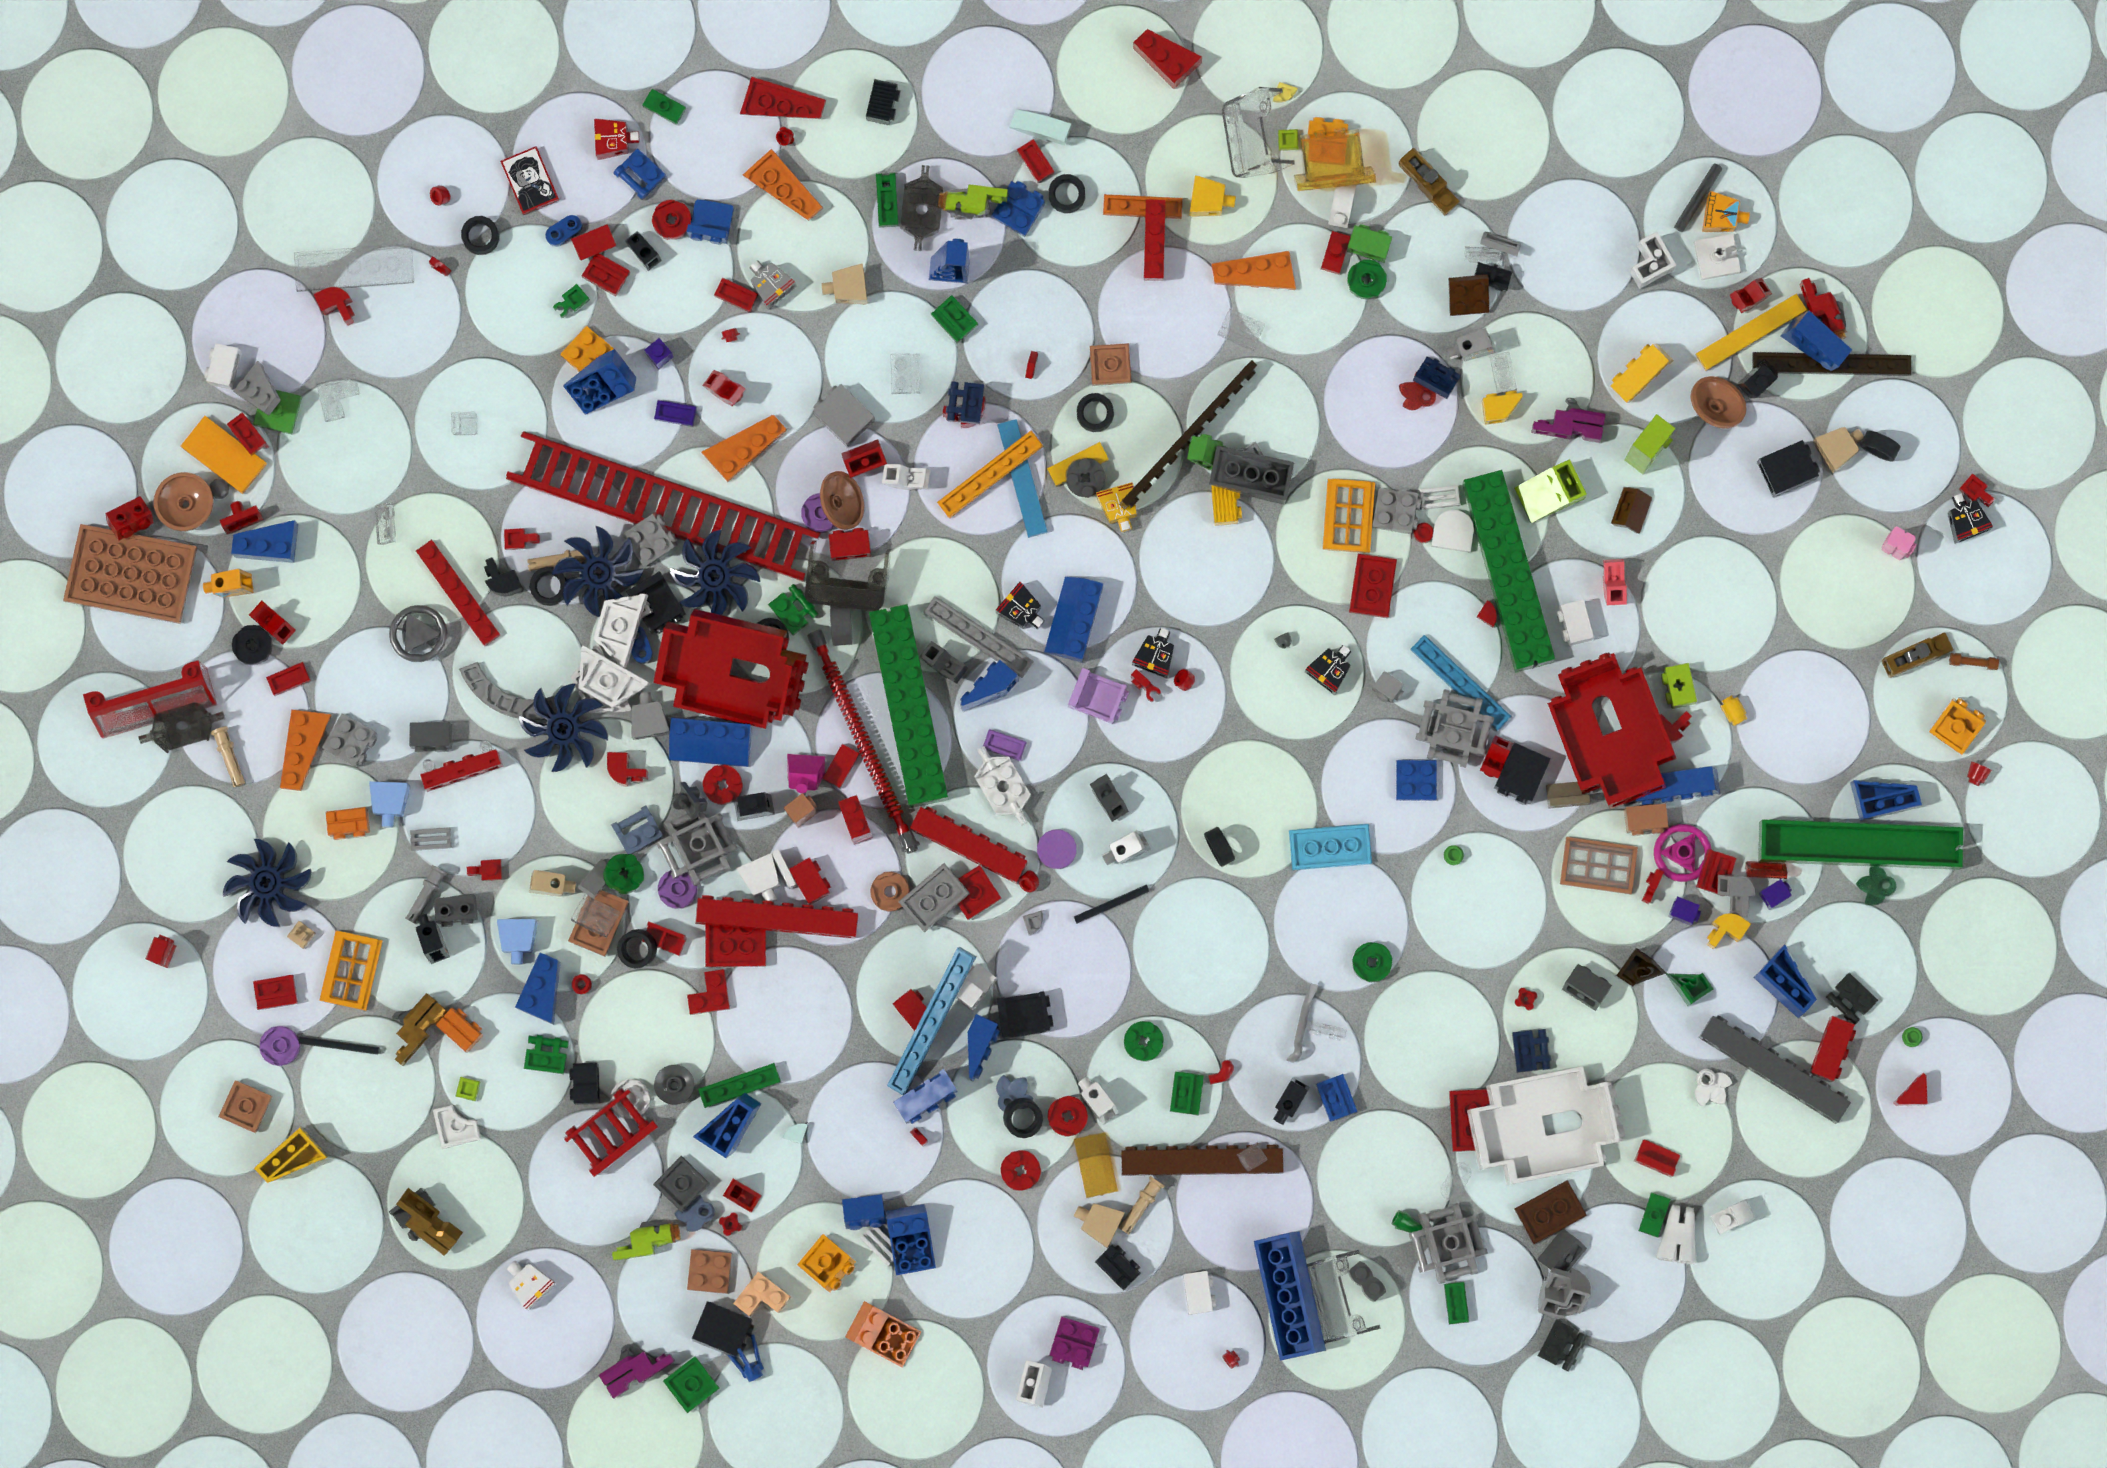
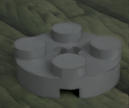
M1092 458L1074 460L1068 466L1065 475L1069 490L1075 495L1085 498L1096 495V492L1103 488L1106 479L1103 467ZM1088 472L1090 480L1088 482H1081L1082 477L1080 475L1082 473L1087 474Z

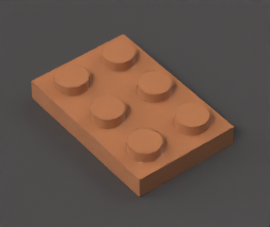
M603 890L594 899L587 895L568 942L606 957L629 901Z

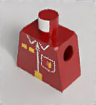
M594 119L597 160L628 154V144L639 143V131L628 132L626 122Z

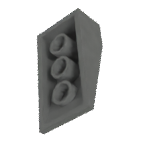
M1217 446L1209 485L1284 505L1288 497L1294 462Z

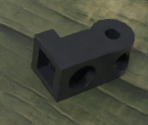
M638 231L625 240L628 247L647 271L662 261L659 254Z

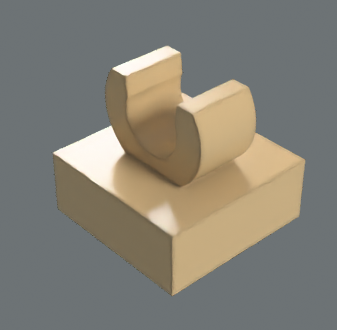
M298 921L287 937L304 949L316 933Z

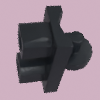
M1478 262L1475 275L1488 274L1490 287H1494L1495 290L1507 291L1512 271L1498 268L1497 264L1491 266Z

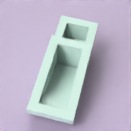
M1016 109L1009 128L1044 141L1050 140L1065 145L1071 130V124L1045 115Z

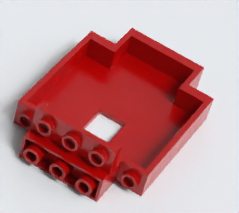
M694 609L690 615L689 626L672 622L666 623L663 629L653 683L676 688L673 707L766 729L767 725L773 722V718L774 720L782 721L784 715L793 716L795 710L799 711L801 699L798 698L799 692H803L805 685L802 677L803 673H807L809 662H806L807 655L787 650L789 638H786V630ZM733 658L766 666L770 672L769 679L764 682H758L730 675Z
M1608 652L1600 655L1599 659L1594 661H1583L1576 668L1568 667L1563 669L1558 674L1566 696L1554 697L1547 704L1582 794L1602 788L1609 809L1665 789L1666 786L1658 766L1677 758L1642 668L1637 669V667L1626 670L1625 674H1622L1615 654ZM1601 696L1609 698L1612 702L1622 728L1604 736L1592 708L1594 700Z

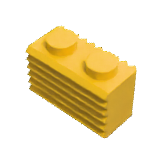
M1211 485L1214 526L1238 524V519L1242 518L1241 506L1237 507V499H1240V493Z

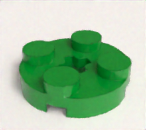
M1370 259L1361 260L1353 265L1347 277L1350 292L1356 297L1366 300L1377 298L1385 289L1387 275L1382 266ZM1366 275H1370V279H1372L1373 281L1369 282L1368 284H1364V281L1361 280V278L1366 277Z
M617 854L607 862L603 877L609 888L619 891L618 893L629 894L634 892L643 882L644 871L636 856L632 854ZM625 870L628 873L627 878L623 875L620 876L619 873Z
M1375 942L1364 943L1354 953L1352 959L1353 970L1360 979L1368 983L1379 982L1390 973L1392 967L1391 953L1382 944ZM1369 957L1378 960L1376 967H1369L1367 965Z
M1136 1022L1125 1033V1050L1130 1057L1138 1061L1147 1062L1155 1059L1163 1048V1034L1151 1022ZM1141 1036L1149 1038L1148 1046L1144 1047L1143 1044H1138Z

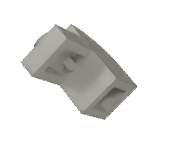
M1718 875L1717 895L1730 897V913L1748 916L1749 896H1755V888L1752 882L1742 876Z

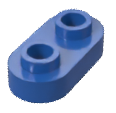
M575 215L566 216L547 229L545 234L547 242L551 246L557 247L578 235L582 230L581 220ZM575 222L574 227H569L568 224ZM554 232L559 233L557 238L552 237Z
M639 625L637 633L640 636L638 639H635L631 653L636 662L645 664L652 659L653 651L645 630ZM646 651L647 654L645 657H640L639 653Z

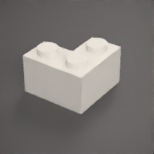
M1658 232L1639 241L1638 248L1645 260L1634 265L1630 273L1640 289L1674 271L1676 264Z
M978 963L975 967L972 965L956 999L973 1011L997 980V977Z

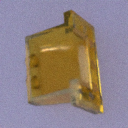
M1336 128L1334 132L1318 130L1314 131V134L1300 135L1303 174L1294 175L1297 191L1376 183V176L1372 166L1364 167L1359 129L1345 130V128Z

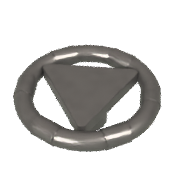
M425 605L410 606L400 611L391 622L389 631L390 643L394 651L405 660L411 662L428 661L438 655L444 647L447 639V627L442 616L434 609ZM411 613H426L433 617L440 633L412 616ZM407 616L405 650H403L397 639V628L404 617ZM439 637L438 642L430 652L423 655L408 653Z

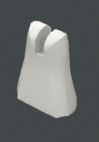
M1672 1205L1656 1258L1670 1262L1697 1264L1694 1208L1686 1207L1683 1222H1679L1680 1206Z

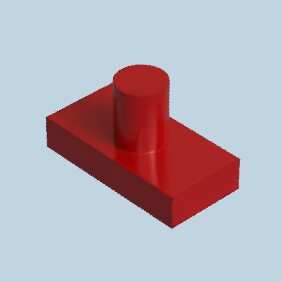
M1334 231L1331 232L1321 270L1340 275L1351 236Z
M236 501L230 505L233 515L221 519L220 523L225 533L230 534L264 519L256 505L244 510L242 502Z

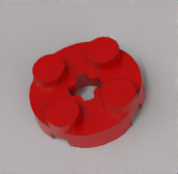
M665 200L658 204L652 216V224L655 231L666 240L683 237L687 233L688 224L691 225L692 220L687 206L675 200ZM669 215L677 217L675 224L666 222L669 220Z
M716 765L704 776L703 791L708 799L717 805H727L734 802L736 797H739L742 793V778L737 770L731 766ZM726 780L728 787L719 790L718 782Z
M1064 1096L1055 1100L1049 1107V1125L1055 1133L1061 1136L1077 1135L1087 1124L1088 1114L1086 1107L1075 1097ZM1071 1111V1115L1074 1117L1073 1120L1065 1122L1062 1114Z
M1018 1150L1011 1152L1004 1158L1001 1164V1175L1009 1188L1016 1191H1024L1030 1189L1038 1182L1041 1168L1039 1161L1032 1153ZM1024 1165V1169L1027 1170L1026 1174L1018 1176L1015 1168Z

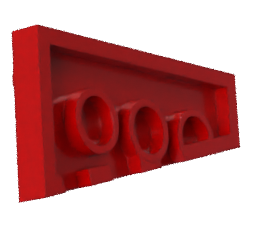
M751 76L740 115L821 119L826 100Z

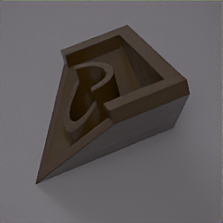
M1635 948L1616 976L1633 987L1635 984L1663 975L1666 972L1654 959L1638 948Z

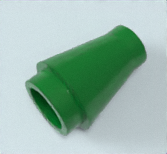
M1400 1210L1396 1212L1391 1223L1395 1226V1229L1409 1233L1422 1230L1423 1228L1407 1212Z

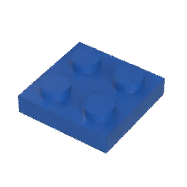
M1396 760V801H1436L1437 760Z

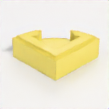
M1279 82L1273 102L1281 103L1290 100L1296 94L1298 88Z

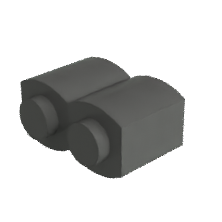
M1359 1261L1348 1270L1351 1280L1358 1286H1361L1363 1294L1369 1300L1375 1302L1386 1293L1383 1283L1376 1277H1373L1371 1269L1365 1263Z

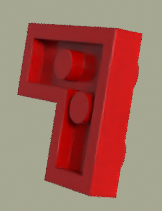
M725 970L704 972L707 992L687 995L690 1015L729 1010Z

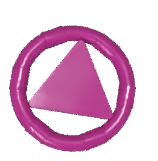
M1677 824L1664 830V833L1659 835L1654 845V860L1659 870L1664 871L1666 877L1678 882H1688L1699 878L1704 859L1695 871V835L1704 847L1705 856L1707 849L1712 850L1707 836L1700 829L1688 824ZM1675 832L1692 833L1661 851L1669 835ZM1661 855L1691 873L1677 874L1670 871Z

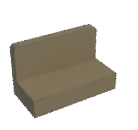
M1578 782L1548 784L1546 786L1548 809L1583 806L1590 803L1589 795L1587 793L1582 794Z

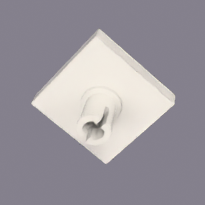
M1733 234L1694 241L1701 280L1734 275L1741 272Z

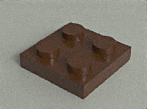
M1488 274L1448 278L1450 316L1489 313Z

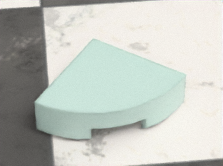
M802 1123L791 1126L784 1133L783 1138L802 1144L808 1124Z

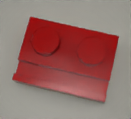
M598 253L591 259L581 276L616 297L630 271Z
M1707 849L1696 888L1717 894L1718 875H1732L1737 858Z
M294 975L253 981L257 1010L298 1004Z

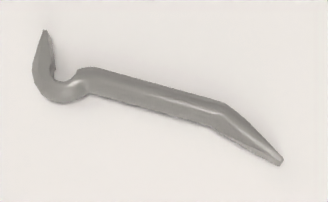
M1311 983L1306 994L1294 1040L1295 1050L1286 1061L1294 1063L1302 1055V1041L1310 1005L1318 988L1316 984Z

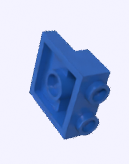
M1011 181L1007 187V202L1002 201V203L998 204L991 217L1025 237L1045 206V200H1043L1044 196L1034 190L1031 193L1026 190L1027 186L1020 181L1014 183Z

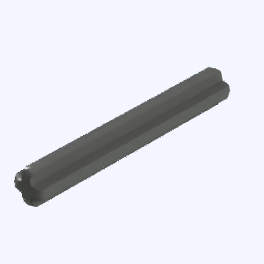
M1716 163L1712 165L1674 226L1679 232L1685 230L1722 171L1720 165Z

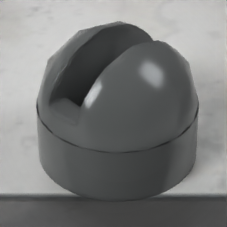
M1289 632L1274 639L1278 647L1282 649L1289 647L1292 642Z

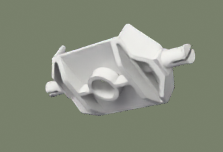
M985 746L981 747L982 750L978 749L977 751L983 759V764L974 777L995 814L1001 816L1014 815L1021 826L1024 825L1023 821L1026 824L1028 821L1022 809L1028 802L1031 794L1011 762L1010 757H991ZM1000 782H1006L1009 785L1006 792H1000L997 789V785Z

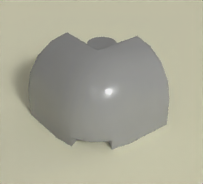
M1552 1267L1548 1277L1544 1278L1540 1289L1538 1312L1562 1319L1575 1313L1580 1314L1591 1295L1589 1280L1576 1269L1571 1268L1567 1272Z

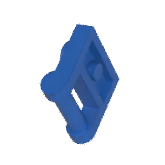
M638 148L613 172L617 178L620 177L641 200L666 177V174ZM630 168L647 184L646 187L642 188L625 171Z

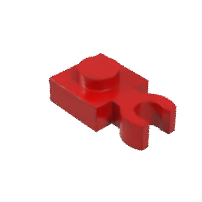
M1656 869L1654 873H1649L1646 883L1649 885L1641 901L1647 904L1651 902L1664 871Z

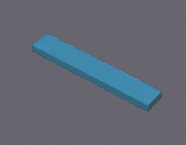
M1017 419L997 424L1004 450L1021 438ZM1027 459L1010 473L1027 535L1030 538L1047 533Z
M1425 635L1410 649L1458 695L1473 699H1483L1479 714L1494 717V722L1491 726L1496 731L1511 718L1509 713Z

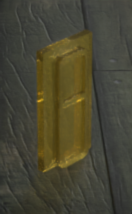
M1105 1132L1075 1138L1074 1143L1086 1198L1118 1192Z

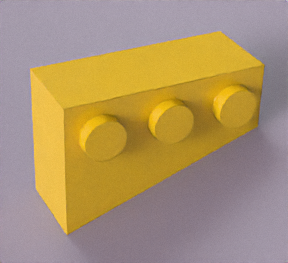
M1647 344L1640 351L1642 355L1637 360L1633 358L1626 365L1628 369L1623 374L1619 372L1612 379L1614 383L1611 387L1626 403L1633 400L1652 379L1657 377L1668 364L1674 361L1658 344H1652L1651 346Z
M300 1126L256 1165L254 1169L269 1183L323 1160L328 1156Z

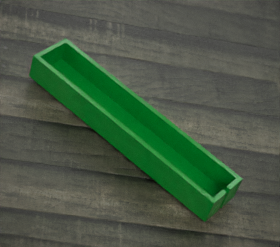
M1498 470L1464 479L1462 483L1514 671L1517 673L1532 669L1534 666L1533 661H1536V667L1554 663V652L1503 471Z
M908 604L891 607V612H887L886 609L869 612L908 804L910 808L949 799Z
M1762 819L1759 822L1758 862L1959 870L1963 867V849L1956 851V848L1963 846V827Z

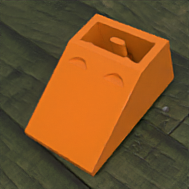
M864 1301L845 1337L903 1368L921 1331Z

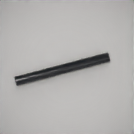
M1146 884L1074 916L1075 922L1078 924L1150 892Z
M304 1036L299 1037V1044L375 1055L379 1054L380 1049L376 1046Z

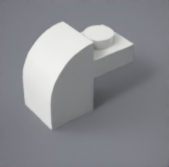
M1337 180L1328 225L1348 228L1357 183Z
M885 464L882 484L911 491L928 489L930 470L927 468H909L901 464Z
M1746 1199L1710 1216L1719 1234L1755 1218Z

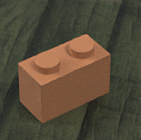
M803 793L783 807L797 828L817 814L815 802L809 795L805 797Z
M1666 803L1632 806L1624 809L1626 832L1632 833V836L1644 835L1645 831H1652V834H1661L1668 828Z

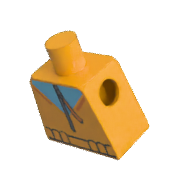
M1709 191L1702 232H1734L1737 223L1748 224L1750 212L1739 211V200Z
M241 569L211 574V581L203 582V590L205 594L213 593L219 597L253 594L252 574Z

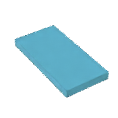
M1369 824L1289 830L1292 871L1372 864Z

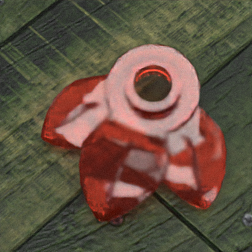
M1415 381L1399 385L1401 394L1406 398L1403 407L1408 410H1417L1421 406L1429 407L1436 401L1435 392ZM1425 394L1430 396V399L1427 401L1422 397Z

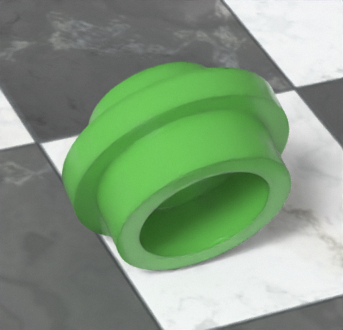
M1451 845L1445 849L1444 860L1449 865H1458L1462 862L1464 853L1459 846Z
M1909 1027L1904 1030L1902 1040L1906 1046L1916 1047L1922 1042L1923 1036L1918 1028Z

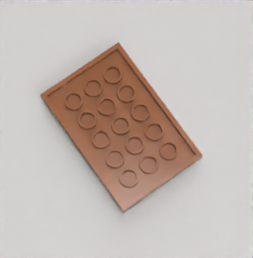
M80 524L63 601L181 624L197 547L135 534L118 541L112 530Z

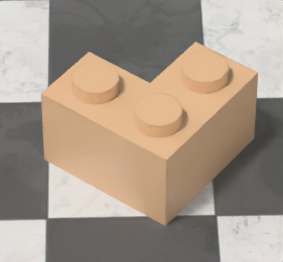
M757 1272L733 1304L751 1317L762 1302H765L777 1313H780L791 1296L763 1274Z

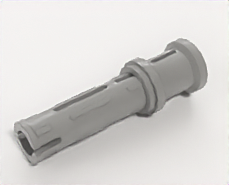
M434 865L431 867L432 871L428 878L423 881L424 887L407 917H405V919L414 924H417L418 917L421 916L434 891L437 892L439 890V884L443 877L448 874Z

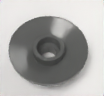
M668 1065L662 1068L656 1075L654 1089L660 1100L670 1105H678L687 1101L692 1095L694 1079L685 1067ZM674 1081L678 1082L679 1084L678 1088L673 1089L671 1087V1084Z

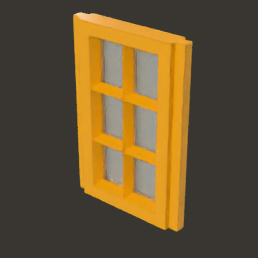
M1328 479L1323 536L1324 550L1370 553L1375 482Z
M335 931L319 1001L367 1011L383 940Z

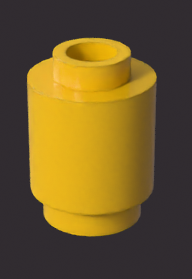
M1731 695L1722 700L1723 705L1720 707L1729 723L1732 722L1733 726L1747 719L1745 715L1747 712L1738 697L1734 698Z

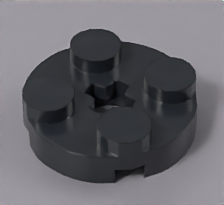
M257 625L244 626L232 639L233 653L238 660L247 665H258L267 661L272 652L273 644L271 637L267 631ZM251 640H254V642L257 644V647H255L254 650H251L249 647H247V644H250Z

